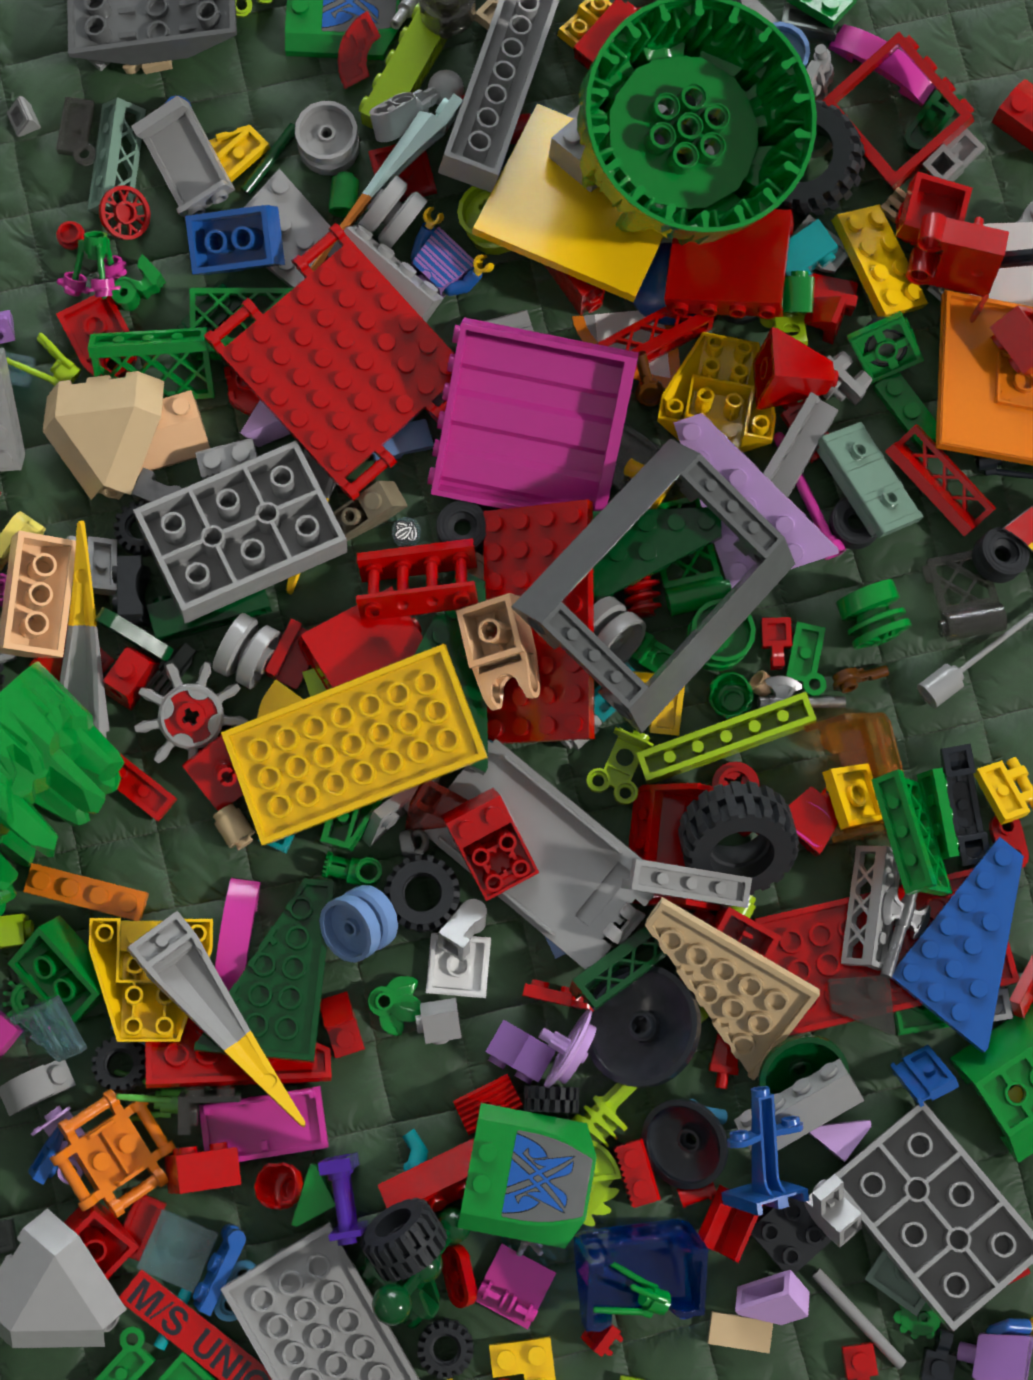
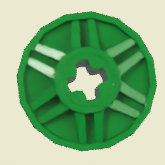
M893 579L870 584L836 601L835 605L842 621L857 620V624L847 631L848 636L862 634L852 641L854 650L876 647L887 643L912 626L909 618L895 621V619L906 613L905 608L890 609V605L900 598Z

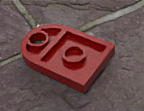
M93 295L56 313L84 369L93 377L95 376L92 359L89 358L88 353L90 335L130 332L112 296L102 299V297H95ZM131 356L130 359L127 361L133 367L136 363L137 356ZM99 358L100 365L111 372L112 370L107 368V362L111 358ZM121 367L114 376L122 378L129 371Z

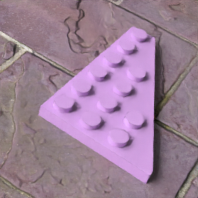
M703 413L674 422L680 444L700 453L785 537L795 562L791 569L839 554L838 547ZM700 500L701 506H702V507H707V506ZM721 521L722 539L714 542L726 580L730 581L731 588H733L756 562L749 555L745 556L733 545L738 537Z

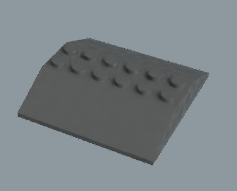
M67 0L68 55L72 58L128 65L185 59L237 35L236 0Z

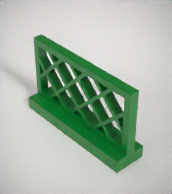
M190 288V328H197L206 321L213 329H216L218 326L209 316L218 307L229 316L233 315L234 313L223 304L229 296H238L242 301L247 299L245 296H251L249 299L252 302L258 296H266L273 303L262 313L264 314L293 288ZM196 296H209L215 303L203 313L196 306ZM196 312L201 316L197 321ZM243 322L239 324L244 331L248 328ZM226 335L221 342L226 347L235 338H230ZM208 343L210 360H223ZM190 353L191 360H203V353Z
M203 327L91 334L88 353L89 358L92 359L94 376L110 375L112 379H116L117 377L114 375L121 367H124L129 372L139 371L144 373L152 365L163 373L159 378L160 380L165 381L169 377L180 385L175 391H166L164 389L163 398L192 390L195 399L215 398L209 346L204 338L208 329ZM189 353H203V361L198 367L185 359ZM161 354H169L176 361L167 369L156 359ZM131 356H140L147 362L140 370H137L127 361ZM110 357L118 364L109 372L100 365L99 358ZM180 363L192 371L185 381L173 373ZM196 376H199L207 382V389L196 390L189 383Z
M899 769L872 779L873 788L905 894L912 895L924 892L944 897L953 894L919 782L905 778L903 771Z

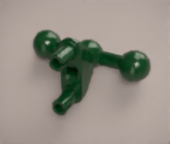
M447 1205L437 1212L436 1216L447 1234L446 1245L440 1252L441 1254L428 1267L416 1275L396 1282H391V1280L388 1282L384 1281L366 1256L365 1264L357 1270L361 1278H366L364 1283L368 1287L377 1278L384 1284V1286L376 1291L371 1303L373 1314L379 1322L386 1326H396L401 1323L405 1324L411 1319L412 1321L407 1327L414 1329L424 1319H432L437 1314L440 1296L435 1279L438 1278L443 1267L441 1255L449 1244L463 1242L468 1238L471 1231L457 1228L461 1206Z

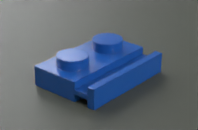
M929 1045L903 1057V1062L895 1065V1063L890 1064L893 1074L919 1107L924 1106V1101L928 1099L933 1101L959 1087L956 1077Z

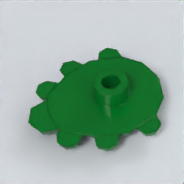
M927 1303L924 1304L917 1316L899 1305L901 1310L896 1311L893 1318L895 1323L902 1324L900 1326L901 1333H906L909 1330L913 1339H917L920 1335H926L927 1339L934 1338V1332L940 1327L941 1321Z

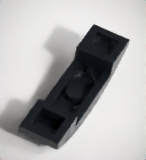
M971 743L941 748V768H943L944 777L947 780V793L950 807L953 811V824L959 841V860L961 866L978 864L990 849L987 832L983 830L973 773H976Z

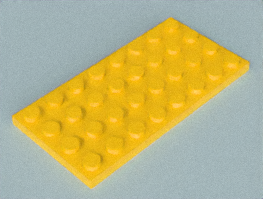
M445 644L221 732L258 837L263 846L488 758Z

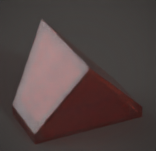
M434 780L420 784L409 803L405 830L446 828L440 815L465 803L468 799Z

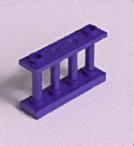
M358 1152L327 1157L318 1163L320 1176L328 1175V1181L332 1180L338 1225L328 1236L329 1241L337 1240L338 1246L357 1243L356 1237L362 1236L365 1228L369 1225L368 1220L358 1222L351 1173H353L354 1168L360 1165Z

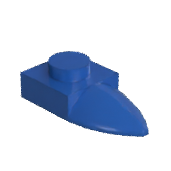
M58 1126L49 1136L28 1170L32 1179L41 1184H44L47 1178H52L58 1169V1165L54 1167L49 1159L59 1152L64 1138Z

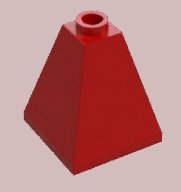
M772 327L753 361L756 409L762 410L808 398L811 392L817 396L825 395L831 387H836L839 377L838 370H834L833 361L780 329Z

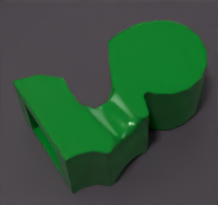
M143 254L139 258L137 266L143 279L136 281L129 277L121 276L115 282V286H120L121 289L112 290L113 300L118 308L123 311L136 309L141 297L147 300L151 295L160 293L162 286L166 283L162 274Z

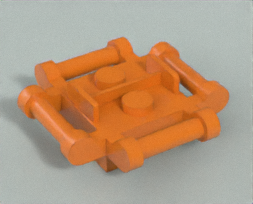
M109 1089L102 1094L103 1097L71 1119L65 1118L58 1123V1127L68 1144L49 1159L54 1167L58 1165L79 1199L77 1204L82 1212L103 1199L114 1217L118 1218L125 1213V1208L157 1186L161 1188L169 1182L165 1172L156 1161L171 1153L172 1149L176 1147L172 1140L168 1141L147 1107L148 1102L134 1101L123 1108L120 1100L116 1099L115 1092ZM109 1108L113 1113L111 1116L81 1136H77L76 1129ZM134 1113H137L158 1147L152 1152L149 1151L129 1118ZM70 1156H74L95 1191L91 1194L68 1159ZM147 1168L151 1175L149 1178L117 1199L113 1194L114 1190Z

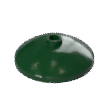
M799 1035L779 1043L767 1054L760 1067L758 1083L759 1086H768L770 1093L777 1094L793 1086L799 1079L807 1078L819 1071L825 1064L832 1063L839 1058L848 1073L849 1066L841 1049L832 1041L817 1035ZM803 1064L802 1067L795 1069L796 1066Z

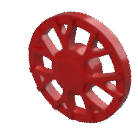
M121 185L111 188L103 195L99 204V217L103 227L110 235L117 239L132 240L138 238L149 226L151 217L149 204L142 193L133 187ZM116 191H118L121 200L119 203H116L112 196ZM129 192L135 195L132 203L126 201ZM106 203L113 206L112 213L105 211ZM142 205L144 215H137L136 206ZM112 217L117 222L113 228L108 223V220ZM135 220L142 225L139 231L131 224ZM121 225L127 226L128 235L121 234Z

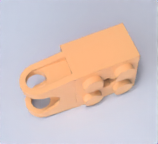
M511 593L456 610L469 668L473 670L486 705L493 711L502 708L504 686L512 677H515L527 698L533 699L540 694L537 652L531 627L511 608L520 598V596Z

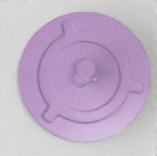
M588 1009L583 1013L568 1037L557 1031L553 1033L546 1028L542 1029L538 1038L547 1042V1046L559 1052L545 1080L544 1086L546 1088H550L557 1080L564 1084L567 1083L580 1063L583 1064L588 1056L587 1051L597 1030L595 1026L590 1024L592 1010Z

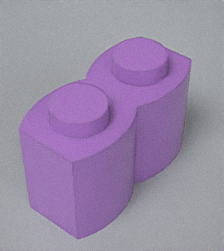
M503 1020L485 1052L491 1055L488 1061L502 1069L505 1068L506 1064L517 1070L514 1076L530 1085L532 1080L540 1081L556 1050Z

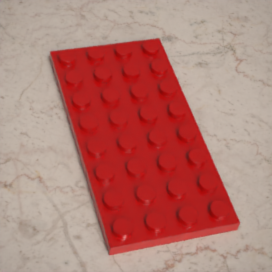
M586 499L484 511L486 522V536L484 538L486 600L508 593L521 596L593 520V501ZM592 568L561 602L594 633ZM531 627L537 652L540 694L533 699L527 698L515 677L510 678L504 686L502 708L493 711L487 706L488 739L492 741L497 739L502 744L595 739L594 679L561 647L553 649Z
M973 869L947 874L953 894ZM899 885L898 898L901 901L905 895L903 885ZM871 892L860 894V896L864 900ZM918 892L915 909L919 910L929 905L931 907L930 924L953 894L944 897ZM849 897L754 920L782 936L769 960L820 989V996L788 1037L923 1006L892 979L881 976V971L866 966L841 964ZM864 911L857 917L856 925L859 929L867 923V914ZM910 929L906 931L897 964L917 940L911 939ZM861 941L853 947L852 958H862L864 946ZM1009 941L1000 987L1017 984L1020 980Z

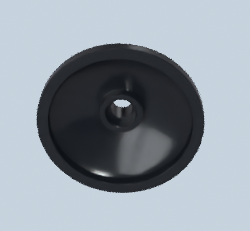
M674 1098L657 1105L646 1117L641 1138L643 1139L651 1168L661 1179L672 1186L693 1190L708 1186L720 1176L728 1159L727 1136L718 1118L708 1108L690 1099ZM690 1133L695 1136L696 1141L691 1139Z

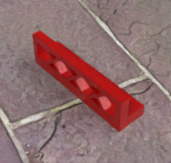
M665 306L597 344L610 346L614 343L627 345L626 350L628 351L630 346L635 347L630 351H645L648 363L697 338L702 332L712 330L714 316L706 317L701 314L678 316L667 311ZM664 316L676 319L675 326L669 330L659 328L657 324L659 319ZM640 329L651 332L650 340L644 343L633 341L632 338L634 332Z
M918 424L914 425L899 441L893 443L885 451L963 536L974 530L996 509L941 449L936 448V443ZM914 434L923 441V453H913L905 444ZM928 458H938L943 463V474H933L928 469ZM937 478H942L943 484ZM948 479H958L963 484V495H952L948 490ZM968 500H978L986 509L976 519L967 511Z

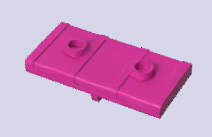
M321 1086L287 1091L305 1120V1127H301L268 1094L198 1105L204 1151L209 1150V1144L227 1142L228 1147H237L239 1162L328 1148L329 1143Z

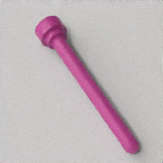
M777 432L773 436L777 448L785 437L782 432ZM802 473L796 483L801 498L814 524L839 550V554L824 558L829 560L845 552L846 548L836 535H832Z

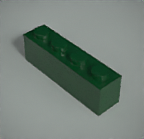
M266 588L187 623L184 622L174 599L170 598V596L155 598L152 604L146 605L155 638L164 643L232 624L242 613L251 617H257L273 612Z

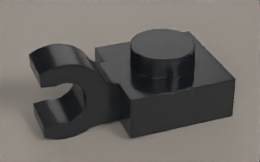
M938 1328L934 1349L924 1348L919 1375L920 1380H953L957 1356L949 1353L954 1336L953 1333H950V1330Z

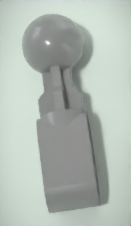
M440 70L430 78L428 89L425 91L419 89L413 93H400L372 108L369 113L376 141L389 142L401 137L419 111L428 113L431 106L439 105L444 98L449 100L453 94L462 97L464 85L460 76L451 70Z

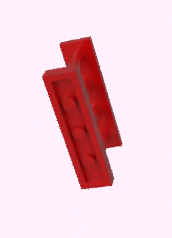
M473 538L357 553V564L362 583L368 582V594L356 596L361 622L458 610L479 603L475 581L467 582V569L477 568ZM455 571L456 583L438 585V573ZM426 575V587L409 589L410 576ZM397 578V591L379 593L380 580Z

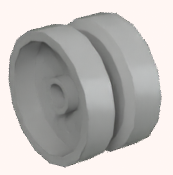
M320 101L310 104L300 113L295 125V137L302 162L311 171L320 175L333 176L337 175L338 172L349 169L359 155L360 146L358 127L354 115L345 106L335 101Z
M398 175L393 178L385 189L382 188L368 205L367 213L357 224L358 226H364L371 233L377 229L381 222L386 224L378 235V242L387 245L389 248L395 244L428 201L416 191L411 193L406 201L402 203L399 199L406 192L408 184Z
M608 596L594 604V634L623 663H626L640 646L645 635L646 624L635 613L627 612L625 605L615 597Z
M245 613L240 614L221 641L213 661V670L225 677H229L236 672V682L251 690L265 674V669L281 639L280 631L268 625L258 630L257 619Z

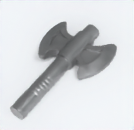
M788 676L769 677L765 679V682L773 688L774 695L758 697L757 706L761 708L795 696L792 694L800 690L802 684ZM845 696L808 697L812 708L846 707Z
M889 887L882 903V920L884 925H890L895 919V928L880 974L889 979L893 977L906 931L910 929L911 939L919 938L927 928L931 914V907L929 905L919 910L915 909L918 893L912 895L905 894L904 898L900 901L894 887Z

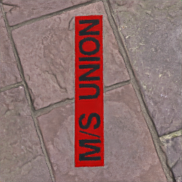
M141 1269L119 1298L125 1306L219 1380H272L263 1364Z

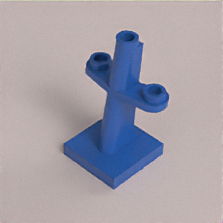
M768 1086L751 1088V1131H732L729 1133L730 1138L727 1139V1147L744 1148L751 1145L752 1183L721 1192L724 1205L757 1216L763 1215L762 1205L778 1210L789 1207L788 1197L803 1202L809 1201L808 1188L780 1180L778 1168L777 1136L801 1132L803 1130V1122H800L799 1116H787L781 1118V1123L776 1124L774 1094L770 1093Z

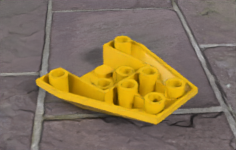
M702 332L663 392L657 422L679 440L674 422L703 413L743 453L771 444L776 422L774 407L762 410L756 409L753 361L760 350L759 342Z
M90 918L89 952L117 1042H180L188 1016L146 976L143 969L127 951L128 946L162 921H121V918ZM185 919L197 934L210 958L213 946V919Z

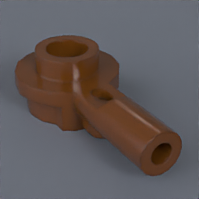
M639 351L637 367L641 381L635 389L636 398L645 406H655L661 401L664 388L661 382L652 378L646 352Z
M886 665L868 670L863 668L857 669L856 667L846 668L833 675L834 683L832 686L835 691L849 693L854 691L860 682L889 676V670Z

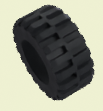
M817 99L815 100L817 112L816 135L825 136L830 140L833 146L832 160L825 172L816 179L808 182H798L793 192L779 205L783 210H792V213L796 212L799 216L805 217L809 215V212H813L818 216L825 214V208L830 207L833 211L840 207L838 201L843 197L847 201L851 197L850 189L852 186L858 187L861 181L858 175L859 171H864L865 161L862 158L865 154L864 145L846 114H842L836 106H828L825 101Z
M731 781L730 785L723 786L719 784L714 786V790L710 792L705 790L699 794L697 801L693 800L687 806V811L682 814L678 835L685 867L751 877L750 895H752L756 890L761 889L764 891L770 888L773 882L778 883L784 878V872L788 873L798 856L799 840L789 805L785 803V799L779 793L774 792L773 789L765 785L758 787L756 782L747 781L746 784H741L740 781ZM737 832L759 833L756 838L742 845L723 846L717 844L723 838Z

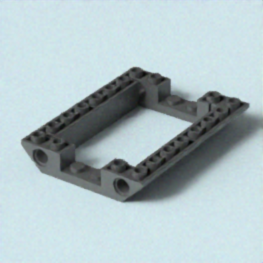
M669 439L520 596L511 608L553 649L561 647L601 686L597 692L641 734L795 565L785 537L700 453ZM675 482L680 487L679 491L690 502L699 498L738 537L733 545L745 556L749 555L756 564L749 569L655 674L644 683L561 601L665 490Z

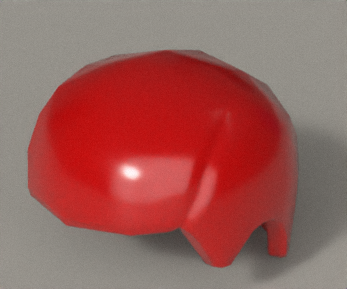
M288 1163L266 1164L256 1177L254 1185L256 1199L263 1206L271 1209L284 1210L294 1207V1204L299 1201L304 1185L302 1173Z

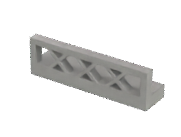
M812 392L809 394L763 473L787 498L815 453L819 443L818 440L826 434L839 412L838 409L823 402L819 396Z
M856 846L841 964L866 966L882 971L894 927V920L890 925H884L882 920V903L889 887H894L898 895L900 880L891 847ZM865 854H876L874 865L867 871L864 867ZM866 882H869L871 893L863 900L860 896L861 887ZM864 911L867 914V923L859 929L856 925L857 917ZM861 941L864 946L862 958H852L853 947Z
M632 859L630 879H622L621 888L748 908L752 878Z

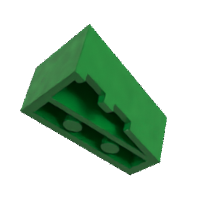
M389 797L326 821L320 842L323 845L352 852L364 835L373 811L387 801Z

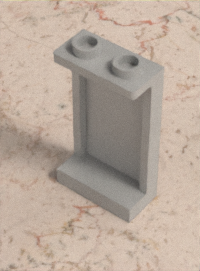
M176 96L131 126L136 136L143 139L179 206L176 210L180 216L203 214L206 208L212 204H219L229 197L228 194L235 190L188 101Z

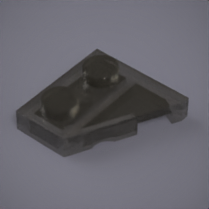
M867 976L827 980L830 1011L841 1016H847L865 1026L868 1025L876 1028L887 1035L896 1034L889 978Z

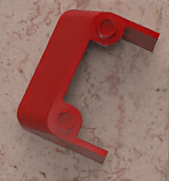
M701 783L648 784L640 786L638 788V795L633 802L629 848L643 860L685 867L678 835L682 814L687 811V806L693 800L697 801L699 794L705 790L708 792L714 790L713 786ZM655 894L647 904L648 906H656L663 897L683 910L720 911L721 907L718 904ZM635 899L634 902H633V903H635V904H640V905H642V904H641L640 902H638L636 899Z

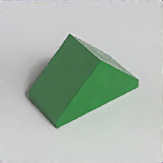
M311 1163L291 1223V1225L296 1227L335 1206L334 1194L324 1175L320 1176L318 1164Z

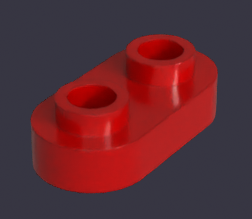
M995 815L989 824L993 844L1001 837L1024 856L1022 868L1025 867L1029 860V852L1020 820L1017 819L1009 822L1011 830L1006 832Z
M461 1244L449 1245L441 1255L445 1285L451 1303L457 1308H464L475 1303L478 1292L470 1255Z

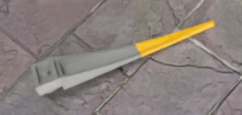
M78 521L72 596L60 683L92 714L94 726L106 738V732L109 731L98 629L97 622L95 621L96 612L86 528L84 521Z
M176 911L128 946L127 951L143 969L146 976L301 1127H305V1120L249 1029L197 934L181 914Z

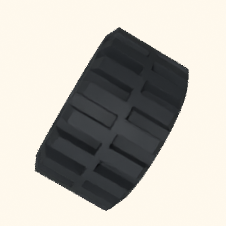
M415 855L413 858L402 860L403 862L396 865L392 873L388 875L387 884L384 887V894L391 901L395 909L398 923L408 930L422 933L425 931L432 932L441 926L443 927L454 915L460 903V887L454 871L444 861L430 855ZM419 876H427L435 880L441 892L438 904L433 909L425 912L412 909L405 900L406 886L412 879Z
M420 1198L406 1199L385 1209L371 1221L360 1238V1247L380 1278L387 1282L390 1280L391 1282H396L416 1275L428 1267L444 1249L447 1234L426 1200H421Z

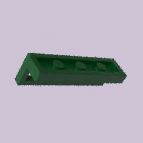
M645 926L575 977L571 982L569 991L576 999L582 996L595 1011L667 958L668 955L667 953L664 954L663 951L657 955V950H661L658 940L652 937ZM644 949H653L652 959L648 962L635 960V956ZM622 965L630 966L629 976L625 979L611 978V974ZM634 967H640L635 972H633ZM599 982L606 983L605 994L596 1000L589 990ZM610 984L616 985L612 989H610Z

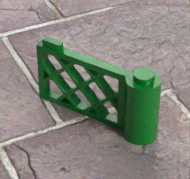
M687 498L661 503L657 509L682 508L693 504L695 508L702 506L699 498L692 502ZM713 544L706 545L708 554L703 552L705 546L695 552L696 555L689 566L679 560L673 562V564L685 570L680 579L669 581L666 573L668 567L659 571L666 605L671 617L698 611L700 607L709 601L723 599L732 589L730 581H724L721 575ZM699 556L711 563L713 571L700 573L692 567Z

